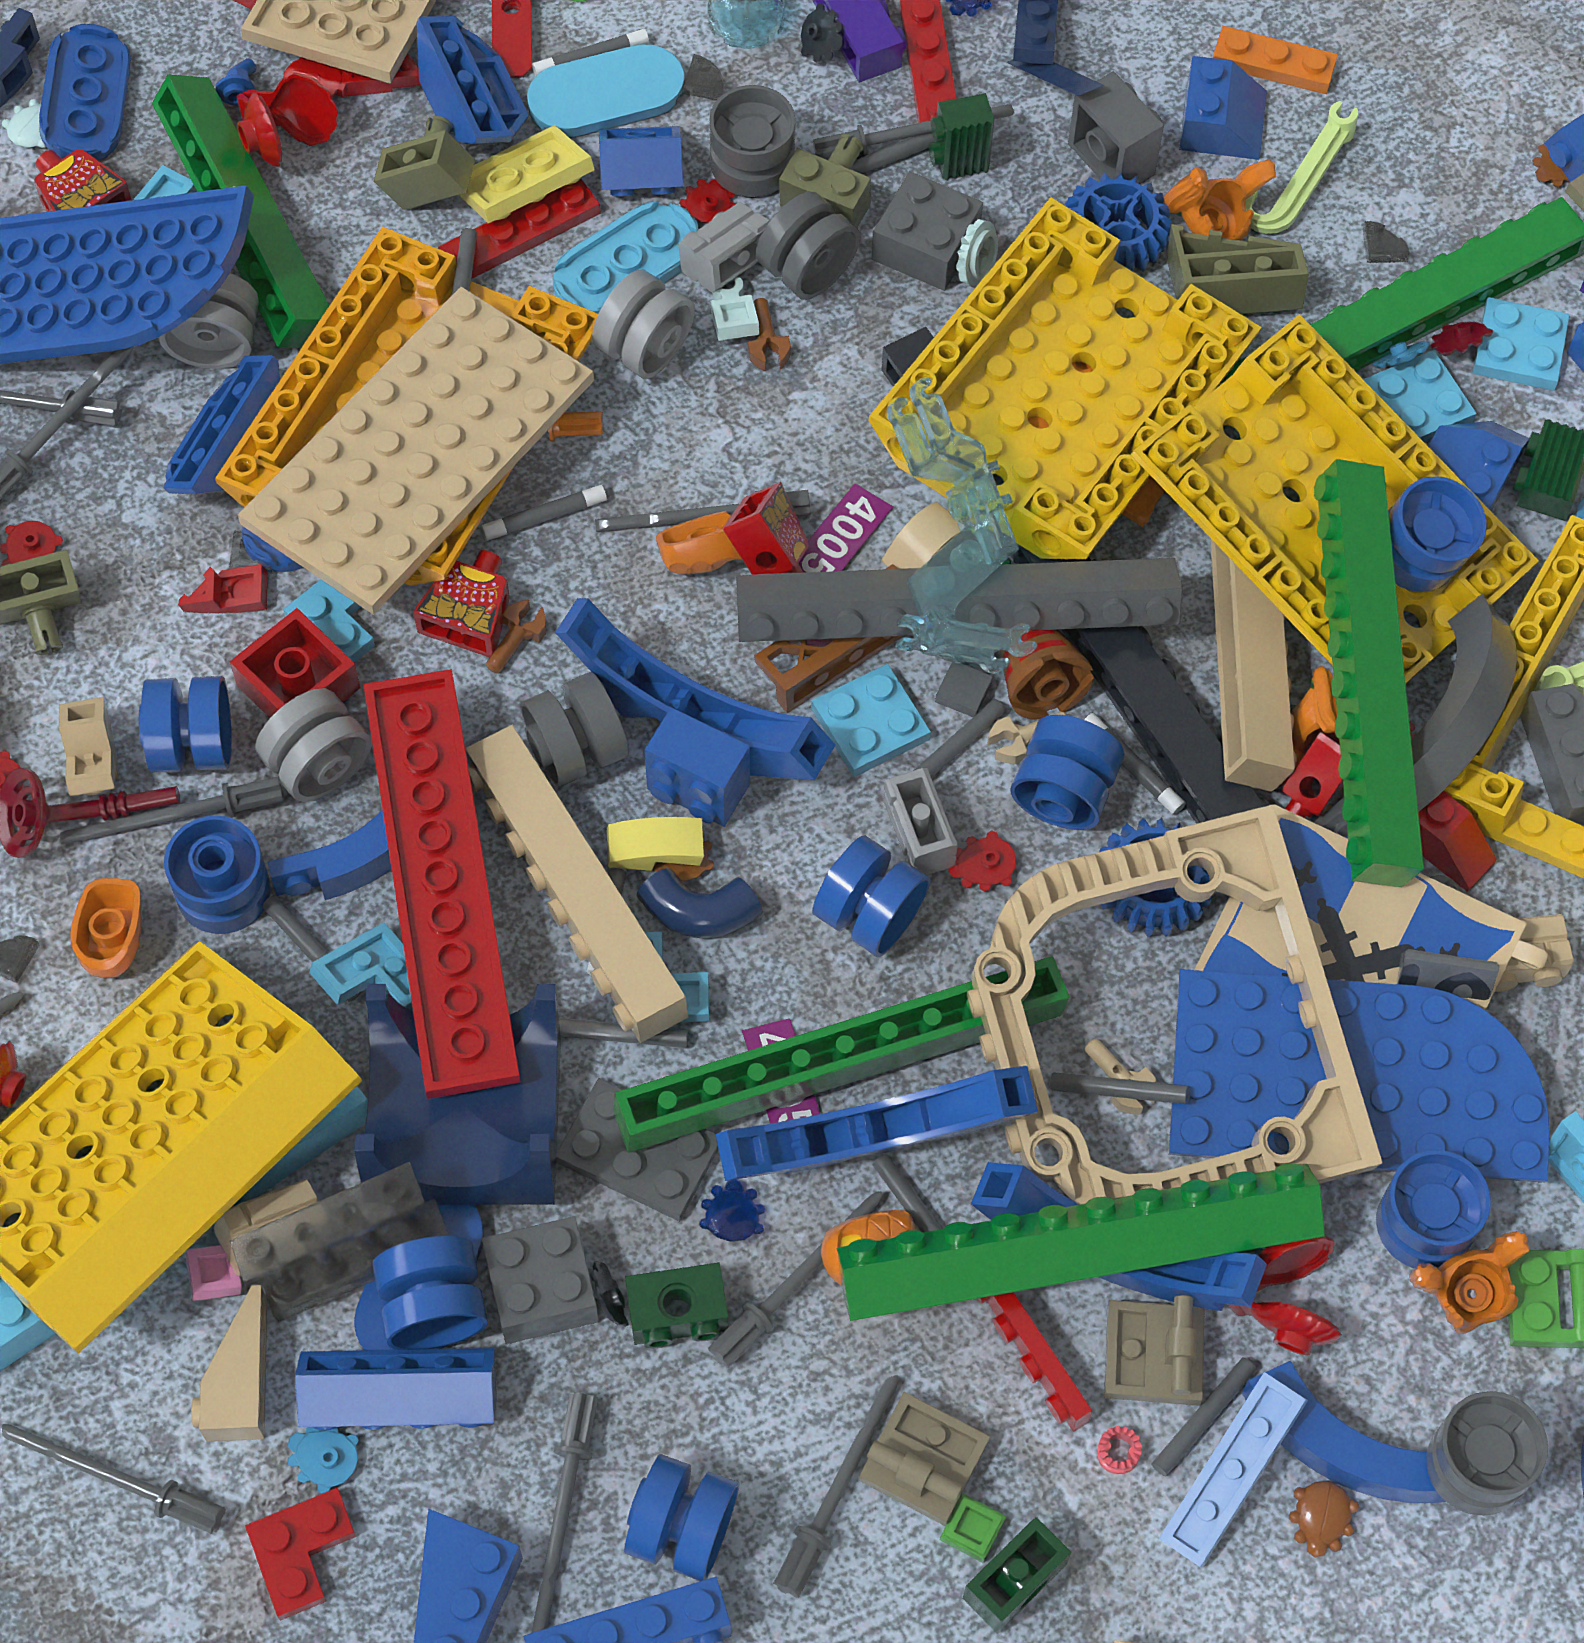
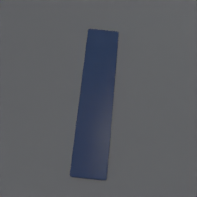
M1013 60L1007 62L1077 96L1104 86L1053 62V65Z

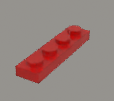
M900 0L899 10L903 33L906 39V53L917 121L921 123L930 121L931 117H937V102L956 98L940 0Z
M580 179L576 183L564 185L548 193L540 201L530 202L512 211L504 219L495 220L491 223L486 222L474 228L478 235L471 279L601 214L600 203L584 181ZM460 236L438 246V249L454 255L456 263Z
M1014 1292L977 1298L976 1300L980 1304L987 1301L995 1313L996 1317L992 1321L1001 1338L1007 1344L1013 1341L1023 1355L1019 1358V1363L1026 1376L1032 1383L1040 1381L1048 1393L1049 1397L1045 1399V1402L1059 1424L1066 1421L1073 1432L1089 1423L1092 1409Z

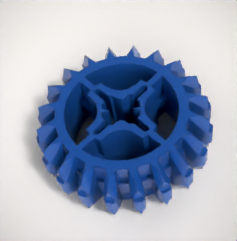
M1105 172L1100 177V182L1089 177L1087 182H1085V187L1077 185L1073 191V196L1068 197L1065 203L1066 207L1120 239L1114 261L1132 272L1134 267L1144 272L1146 267H1148V263H1156L1160 258L1161 252H1164L1168 246L1172 223L1168 205L1164 204L1163 193H1153L1152 182L1143 186L1140 185L1137 175L1131 181L1125 180L1122 174H1119L1116 179H1110ZM1136 217H1139L1144 222V224L1147 227V230L1140 226L1141 221H1139Z
M1143 817L1138 823L1137 830L1126 823L1122 827L1121 836L1112 833L1108 837V847L1103 846L1099 852L1161 837L1170 829L1164 828L1165 823L1162 817L1157 820L1155 827H1150ZM1180 822L1175 824L1172 830L1182 828ZM1199 866L1187 868V874L1194 883L1206 884L1210 881L1209 875L1204 868ZM1172 887L1104 903L1101 906L1102 909L1115 908L1112 915L1114 923L1127 918L1129 920L1127 926L1129 932L1134 931L1138 924L1145 926L1144 932L1147 938L1153 934L1154 927H1160L1161 932L1167 937L1171 934L1173 924L1181 931H1184L1188 928L1189 919L1197 922L1202 916V908H1207L1210 905L1212 896L1203 902H1190L1180 897L1175 888ZM1148 901H1159L1161 903H1153Z

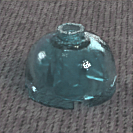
M708 0L707 20L709 28L714 35L716 31L718 35L723 37L724 43L731 47L742 49L762 47L769 43V37L773 36L777 31L779 35L783 30L786 16L784 0Z

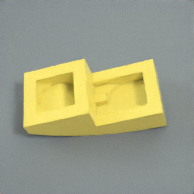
M642 818L608 824L607 827L608 867L652 871L655 862L700 866L704 857L702 818Z

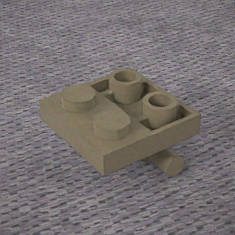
M1184 1295L1174 1297V1305L1109 1300L1107 1305L1104 1398L1200 1406L1203 1401L1205 1309L1193 1306V1298Z
M903 1392L881 1436L873 1442L867 1454L868 1460L859 1475V1481L946 1526L989 1443L990 1436Z

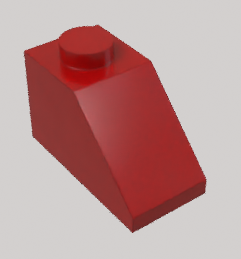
M1442 791L1418 812L1422 856L1468 892L1495 864L1497 859L1471 812L1445 791Z

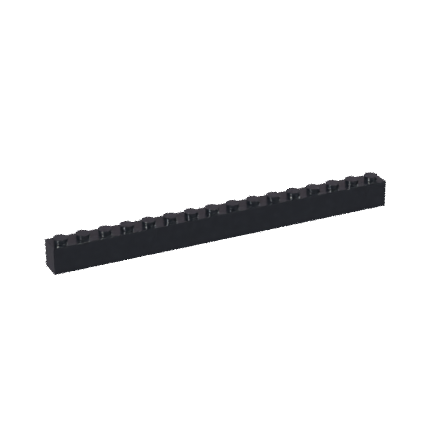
M923 327L883 347L881 371L892 386L898 382L934 338L927 327ZM995 473L983 475L984 480L991 485L997 486L1004 483L1003 479ZM990 526L1015 564L1097 561L1095 559L1091 560L1089 556L1087 559H1041ZM1143 626L1061 629L1068 640L1089 661L1093 669L1090 672L1172 790L1186 802L1184 807L1196 824L1270 805L1262 795L1257 796L1251 786L1225 780L1223 740L1220 733L1215 727H1209L1200 715V708L1196 699L1191 693H1185L1176 681V674L1172 665L1165 658L1161 659L1152 647L1151 637Z

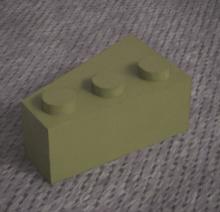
M1171 224L1167 263L1177 300L1189 285L1193 284L1240 314L1303 309L1309 272L1301 244L1249 236L1248 242L1222 238L1223 232L1210 230L1209 236L1183 232L1184 226Z

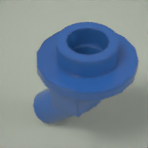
M246 58L233 66L226 76L216 83L215 90L222 102L230 105H239L237 95L247 90H255L254 82L248 78L257 70L256 64L252 59Z

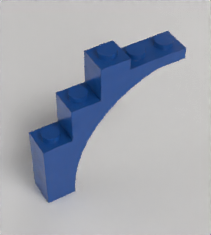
M577 598L555 632L583 664L596 675L607 692L614 708L621 716L657 718L661 723L672 707L750 745V776L815 780L836 746L812 717L787 715L748 705L711 690L672 669L615 628L589 598Z
M1028 1066L992 1070L949 1084L861 1106L766 1125L731 1129L715 1135L725 1181L781 1172L792 1173L823 1168L855 1157L892 1152L929 1140L962 1136L1038 1113Z

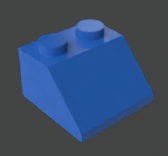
M1192 56L1186 86L1179 150L1259 160L1267 90L1232 60Z
M680 126L599 129L602 190H610L611 196H629L635 194L634 189L651 188V194L675 193V187H683Z

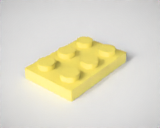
M553 125L475 164L466 193L459 194V196L487 223H491L508 217L512 211L530 202L542 200L548 193L564 185L576 183L582 176L595 169L591 156L557 126Z

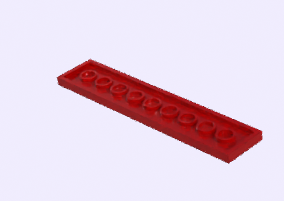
M452 669L363 684L427 1099L520 1083Z

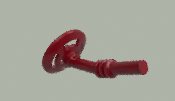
M17 768L6 777L0 790V841L10 856L26 858L38 847L47 823L102 817L104 821L110 820L111 815L114 819H119L121 814L123 817H128L130 812L179 804V789L177 786L133 794L119 791L118 796L113 792L109 793L108 798L106 794H101L98 800L48 805L44 788L38 775L31 769ZM30 780L31 786H26L19 792V787L25 781ZM32 794V800H26ZM13 822L16 826L19 827V831L16 834L14 832ZM27 840H33L31 844L24 846Z

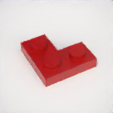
M338 1488L245 1525L276 1615L280 1621L327 1602L310 1556L356 1537Z

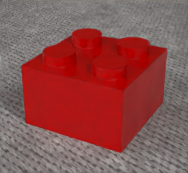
M298 608L294 609L229 661L237 687L269 718L295 697L313 689L326 688L334 692L343 703L361 688L355 663Z

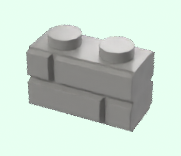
M741 202L725 212L717 213L712 221L697 230V232H689L678 244L683 274L696 282L699 280L700 285L714 293L758 262L756 260V247L761 234L770 220L759 213L754 214L751 208Z
M917 769L885 780L883 802L904 856H907L906 862L926 875L954 866L958 845L928 769Z

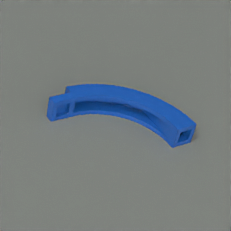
M383 810L357 831L330 845L268 861L276 895H301L308 892L311 887L320 885L324 899L329 900L361 888L391 870Z
M991 1162L987 1163L971 1202L972 1206L990 1220L997 1215L1005 1213L1016 1215L1039 1212L1043 1207L1050 1205H1061L1064 1207L1079 1205L1043 1182L1024 1165ZM1234 1252L1105 1275L1099 1278L1133 1291L1174 1302V1297L1190 1296L1193 1298V1306L1222 1311L1224 1304L1252 1306L1267 1263L1258 1255Z
M1291 1360L1265 1372L1308 1400L1281 1445L1310 1469L1337 1484L1380 1499L1405 1503L1446 1502L1438 1494L1430 1480L1426 1461L1427 1452L1402 1449L1384 1444L1346 1425L1316 1399L1301 1379ZM1263 1373L1247 1381L1242 1391L1245 1400H1247Z

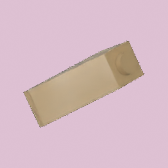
M251 1285L200 1381V1397H193L192 1424L193 1427H199L206 1442L265 1439L268 1299L261 1285Z

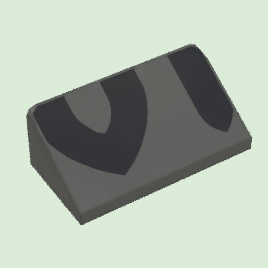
M1407 949L1400 956L1397 984L1429 987L1449 992L1459 997L1488 1000L1492 994L1500 965L1493 961Z

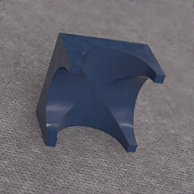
M367 984L366 1006L369 1027L368 1108L364 1134H355L354 1154L365 1205H555L561 1053L556 984H537L533 999L522 1009L510 1014L520 1083L427 1099L413 1011L397 1002L389 993L386 984Z

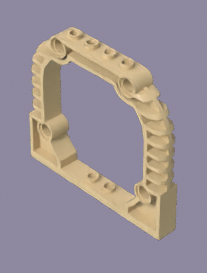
M1273 805L1166 831L1164 836L1054 864L1030 877L1009 898L997 919L990 948L983 951L977 958L971 975L973 990L967 991V997L973 1017L982 1018L986 1034L979 1036L986 1063L994 1062L996 1070L1028 1066L1038 1113L1011 1120V1125L1005 1126V1134L1011 1153L1019 1152L1022 1165L1042 1181L1055 1180L1059 1188L1071 1200L1080 1205L1095 1197H1110L1113 1199L1133 1195L1136 1191L1145 1188L1164 1190L1181 1187L1183 1183L1191 1180L1209 1182L1226 1179L1236 1172L1260 1173L1275 1170L1279 1165L1286 1163L1308 1164L1319 1184L1371 1171L1382 1164ZM1191 866L1204 868L1209 875L1210 881L1206 884L1194 883L1187 874V868ZM1174 887L1180 897L1190 902H1203L1217 891L1245 903L1256 911L1275 907L1289 956L1285 957L1286 971L1291 983H1298L1303 999V1001L1298 1003L1300 1017L1306 1029L1312 1028L1327 1079L1318 1081L1310 1089L1304 1104L1294 1119L1274 1117L1260 1127L1254 1134L1251 1148L1156 1173L1125 1174L1093 1162L1080 1129L1069 1119L1053 1114L1022 1005V1002L1029 994L1035 977V964L1030 944L1049 923L1076 910L1165 888ZM992 964L1000 965L1006 969L1009 979L1003 984L990 983L984 975V969ZM1278 1132L1287 1138L1289 1142L1287 1154L1279 1155L1269 1148L1267 1141L1269 1133ZM1046 1143L1054 1146L1059 1153L1058 1164L1053 1166L1042 1165L1035 1157V1147Z

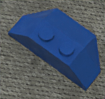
M456 16L419 17L417 20L419 82L435 116H442L452 123L453 128L450 135L457 142L472 144L510 142L526 122L529 114L500 55L476 34L463 28L464 23Z
M274 355L244 356L238 363L237 367L239 369L228 376L209 397L167 465L164 489L168 493L200 494L224 490L216 483V476L280 381L279 363Z
M1493 421L1441 425L1438 427L1428 447L1492 512L1523 454L1529 438Z

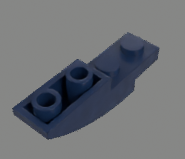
M1018 0L1013 61L1053 65L1058 0Z
M18 8L10 20L5 21L0 28V108L20 90L33 74L28 55L40 40L33 14L21 8Z

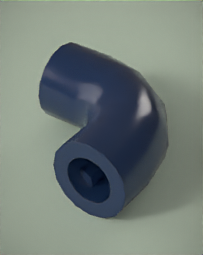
M665 868L650 876L640 886L636 894L648 912L665 927L692 938L722 937L743 928L763 913L756 894L740 877H736L711 893H698L684 885L671 868Z

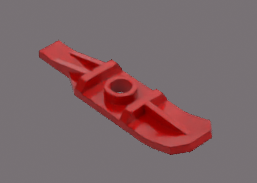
M492 0V49L500 55L511 78H524L532 69L531 0ZM509 9L518 10V12L514 14L505 13Z

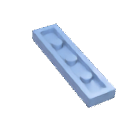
M1264 1372L1159 1539L1199 1567H1203L1308 1400Z

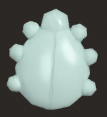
M31 99L27 108H23L20 105L14 108L15 115L12 116L11 120L4 119L2 121V127L7 130L8 138L16 145L27 148L34 146L46 147L39 133L41 103L36 99Z

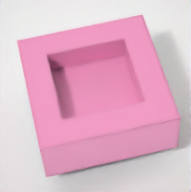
M221 1245L187 1249L186 1262L192 1301L241 1294L240 1276H236L227 1258V1253Z

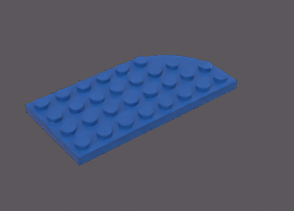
M238 186L0 218V364L126 349L140 346L179 326L211 299L234 267L245 241L254 194L247 186Z
M1180 969L1173 1084L1190 1086V1099L1188 1104L1171 1103L1168 1155L1215 1158L1251 1148L1254 1134L1260 1127L1274 1117L1294 1119L1304 1104L1310 1089L1318 1081L1327 1079L1312 1028L1306 1029L1300 1017L1298 1003L1303 1001L1298 983L1292 984L1289 977ZM1327 979L1382 1159V1164L1374 1170L1396 1172L1404 1161L1417 1153L1429 1150H1444L1458 1154L1470 1161L1485 1179L1546 1183L1548 1181L1549 1114L1545 1093L1538 1073L1528 1054L1514 1035L1500 1021L1472 1002L1434 988ZM1278 1132L1269 1133L1267 1138L1269 1148L1276 1154H1287L1289 1151L1287 1138Z

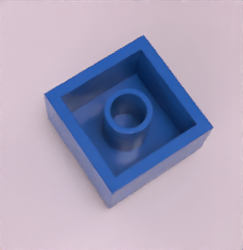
M671 707L644 749L647 789L650 790L655 798L667 804L674 802L689 809V812L695 818H702V822L711 823L713 821L725 827L750 786V745Z

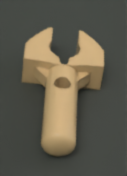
M1060 711V712L1055 713V714H1053V715H1066V714H1065L1064 712H1061V711ZM1010 716L997 720L989 733L987 745L1005 738L1012 741L1015 740V742L1010 746L997 749L995 759L1004 763L1017 764L1027 757L1026 748L1039 720L1025 726L1014 724Z
M1092 1039L1085 1046V1052L1109 1078L1156 1082L1155 1076L1147 1067H1144L1140 1072L1128 1071L1099 1039ZM1110 1098L1111 1103L1121 1112L1136 1115L1142 1113L1143 1106L1136 1099Z

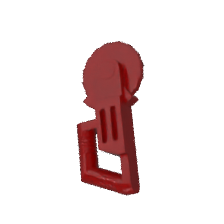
M408 53L399 67L402 71L396 73L391 84L303 57L290 63L283 77H288L293 73H299L313 77L318 80L319 84H322L329 90L332 98L336 95L344 98L347 96L393 92L392 89L421 85L419 82V67Z

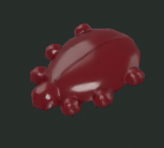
M1479 322L1447 324L1441 328L1442 332L1431 337L1435 343H1432L1430 346L1443 356H1450L1455 351L1465 353L1468 347L1472 345L1480 346L1483 343V337H1490L1493 334V330L1488 329L1485 324Z

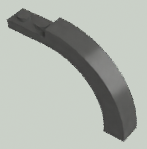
M1483 594L1447 621L1455 634L1457 642V657L1453 675L1442 700L1432 716L1411 740L1418 812L1435 799L1470 763L1494 729L1512 690L1517 664V650L1513 632L1504 618ZM1345 798L1341 799L1313 823L1343 837L1347 836V821L1344 820L1342 815V806Z

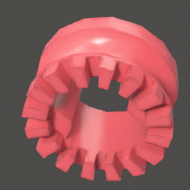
M1125 1426L1109 1428L1102 1434L1097 1447V1458L1100 1465L1106 1471L1113 1474H1125L1132 1471L1137 1466L1142 1453V1443H1140L1139 1436ZM1121 1439L1130 1445L1131 1448L1128 1450V1460L1126 1462L1113 1461L1108 1456L1112 1447L1110 1441Z

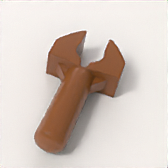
M755 299L753 302L759 321V337L757 340L748 341L750 361L765 372L766 359L764 353L767 347H770L773 352L777 353L779 367L782 369L791 356L789 335L779 337L775 334L767 299Z
M522 600L507 607L502 614L503 624L509 627V631L486 662V666L491 672L500 673L523 641L533 639L538 643L541 642L547 631L543 607L540 608L532 622L524 623L522 626L520 621L530 610L529 600Z

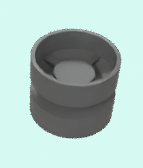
M745 85L727 91L714 103L709 118L710 166L713 176L726 190L746 197L765 196L779 190V178L795 152L796 125L794 109L781 93L765 86Z
M592 672L585 673L563 683V696L567 708L565 710L549 690L520 702L529 745L542 768H545L547 774L557 787H562L586 776V762L582 751L584 749L593 762L601 769L629 756L628 743L616 710L603 685Z
M1496 1391L1472 1394L1453 1407L1429 1443L1426 1461L1430 1480L1438 1494L1447 1503L1462 1512L1481 1516L1503 1512L1522 1497L1543 1471L1548 1456L1547 1435L1542 1422L1535 1412L1518 1398Z

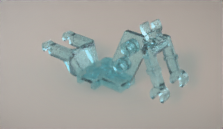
M923 377L911 386L910 398L917 409L930 446L918 416L915 413L903 414L901 412V409L908 404L906 397L897 398L888 406L887 417L893 426L911 475L954 484L945 493L948 498L950 515L957 521L960 532L907 579V584L920 617L907 614L897 620V626L908 627L913 631L914 639L903 637L896 642V648L903 651H912L918 648L922 654L952 659L954 663L959 664L962 661L977 663L984 671L995 674L1004 670L1010 664L1008 658H995L994 653L998 650L1008 651L1015 657H1023L1037 648L1035 641L1023 642L1021 640V636L1029 631L1030 626L1020 623L1010 629L988 626L985 622H977V624L961 622L955 618L957 605L1006 559L1019 550L1003 509L1013 501L1010 493L1000 496L992 474L1000 469L997 460L987 463L983 444L953 428L942 397L936 393L926 394L924 392V389L932 383V379Z

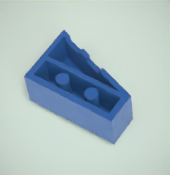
M428 1508L414 1643H486L523 1560L519 1545Z

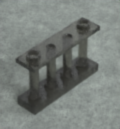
M408 1162L229 1241L243 1283L249 1285L261 1279L272 1315L279 1323L375 1281L372 1263L379 1254L387 1249L421 1238L451 1235L437 1201L432 1199L425 1202L413 1167Z

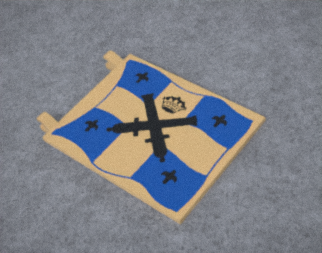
M1273 804L1326 979L1397 984L1400 956L1407 949L1497 962L1500 966L1490 998L1488 1000L1464 998L1486 1011L1510 958L1533 970H1538L1544 966L1548 953L1543 949L1519 940L1527 923L1421 873L1402 888L1352 881L1351 865L1346 859L1347 838ZM1230 896L1194 970L1288 977L1285 957H1288L1289 953L1275 907L1256 911Z

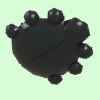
M822 3L817 4L816 9L808 14L801 30L802 56L813 55V61L816 63L821 61V55H824L825 60H831L833 58L832 51H840L844 43V39L839 35V32L843 30V24L839 21L837 23L834 21L837 16L836 11L831 9L827 13Z
M595 1261L592 1265L593 1271L590 1274L592 1281H595L593 1294L606 1317L616 1325L626 1327L629 1323L624 1312L625 1301L623 1294L618 1288L616 1281L612 1279L606 1264L603 1262L599 1264L598 1261Z

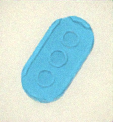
M645 44L555 65L543 70L531 82L527 94L529 114L533 122L541 129L545 130V128L555 125L568 137L580 136L599 131V129H608L655 117L668 112L676 104L680 94L682 95L684 90V71L680 61L671 52L659 46Z
M648 202L637 206L571 248L559 258L553 275L554 295L599 314L613 289L635 270L644 269L663 283L667 282L682 272L678 244L689 232H697L699 230L695 218L686 209L669 203V206L659 205V202Z

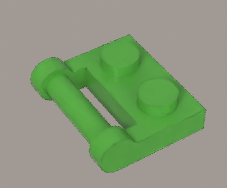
M1570 1249L1567 1251L1529 1250L1528 1253L1508 1267L1511 1282L1515 1285V1295L1518 1297L1517 1308L1508 1315L1510 1346L1584 1349V1249ZM1557 1270H1570L1574 1325L1572 1329L1561 1328Z

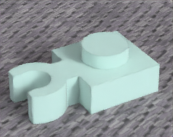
M739 276L734 278L735 286L733 288H720L713 293L711 313L718 341L759 335V321L752 295H744L743 280Z

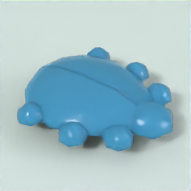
M1424 340L1409 346L1406 345L1405 341L1389 347L1390 354L1373 362L1372 365L1384 368L1385 366H1394L1411 361L1419 353L1425 352L1430 346V342H1425Z
M307 1427L306 1434L296 1432L289 1437L288 1448L295 1454L288 1457L287 1464L291 1467L299 1466L301 1472L297 1475L298 1481L302 1483L311 1481L313 1484H318L317 1491L323 1494L328 1492L331 1487L343 1484L355 1471L358 1461L356 1445L359 1441L358 1437L354 1434L345 1437L343 1434L338 1433V1427L325 1431Z

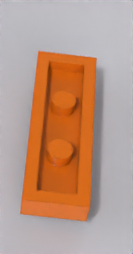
M1223 25L1213 54V58L1232 60L1250 76L1326 95L1338 56L1336 53Z

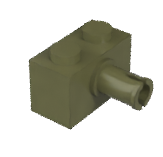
M433 116V119L429 117L426 121L423 137L382 149L373 182L403 210L466 193L475 159L450 135L453 128L452 123L442 116Z
M841 135L828 160L797 148L779 178L780 206L783 207L794 197L804 192H816L835 210L834 214H842L858 228L871 205V178L851 170L857 157L863 151L864 147L861 141L853 136L852 141L847 145L850 135Z
M63 550L1 566L0 625L20 619H27L35 646V654H48L44 636H47L49 639L52 653L62 649L63 643L60 640L52 612L81 604L79 588L68 551Z

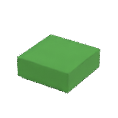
M962 1493L940 1536V1541L984 1563L1006 1516Z

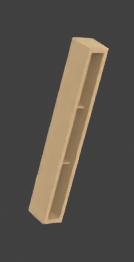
M1210 538L1225 780L1272 792L1293 773L1297 761L1292 741L1294 717L1290 713L1289 693L1291 679L1287 672L1288 642L1285 640V615Z
M510 725L465 748L473 790L475 792L483 790L488 798L484 803L491 819L496 825L503 822L509 832L505 834V838L516 858L524 856L529 864L526 872L537 892L545 890L551 901L547 902V905L558 926L567 925L572 933L569 936V941L580 961L588 959L594 968L590 974L598 991L602 996L610 994L616 1006L612 1007L621 1028L625 1032L632 1029L638 1041L642 1043L689 1018L686 996L514 726Z

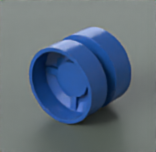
M1444 477L1422 478L1412 483L1388 510L1395 584L1415 592L1436 590L1445 585L1481 546L1486 535L1485 513L1478 499L1465 486Z
M224 676L192 677L188 692V702H184L182 691L176 678L146 679L142 688L138 721L140 742L144 749L149 771L151 773L182 771L186 757V746L191 748L192 758L197 770L228 769L232 752V727L229 695Z
M1067 715L1045 716L1037 722L1026 749L1027 757L1021 761L1010 788L1012 798L1027 813L1048 824L1071 830L1093 828L1099 822L1109 797L1108 788L1114 784L1125 756L1124 749L1114 736L1089 721Z
M226 816L201 817L180 828L167 845L164 855L165 874L180 912L191 925L208 933L228 934L248 927L263 913L262 905L270 897L271 893L270 878L258 841L252 831L243 823Z
M863 835L857 838L830 868L815 898L812 914L839 932L856 920L851 935L852 941L874 956L881 957L898 941L915 917L926 897L931 879L906 861L899 862L886 874L891 861V852L871 838Z
M1429 1150L1411 1156L1397 1169L1377 1208L1376 1226L1383 1245L1395 1259L1415 1269L1419 1263H1430L1434 1267H1440L1450 1257L1468 1251L1485 1225L1490 1213L1491 1197L1487 1182L1476 1166L1453 1152Z
M458 1236L421 1238L387 1249L374 1259L372 1265L378 1296L382 1300L388 1301L382 1308L381 1314L386 1341L389 1347L397 1350L440 1348L467 1340L479 1334L487 1327L488 1320L482 1291L480 1288L471 1285L478 1278V1269L473 1244L470 1240Z
M659 1454L647 1478L644 1477L641 1480L634 1496L627 1519L629 1529L626 1536L624 1553L656 1565L665 1553L670 1541L677 1543L673 1559V1571L698 1581L706 1580L714 1566L726 1535L740 1483L708 1471L698 1485L694 1495L687 1492L691 1478V1464Z

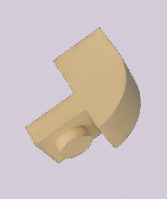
M934 502L918 512L901 529L881 561L887 567L894 564L897 569L943 567L950 555L958 552L964 540L976 544L981 535L970 526V521L963 514L952 509L946 510L938 502Z
M104 697L59 704V731L66 754V784L69 795H96L105 790L115 789V780L118 779V764Z

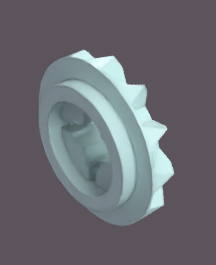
M981 219L967 227L966 236L961 238L962 244L957 252L959 260L956 264V269L959 271V279L970 286H977L995 264L998 252V238L993 223Z

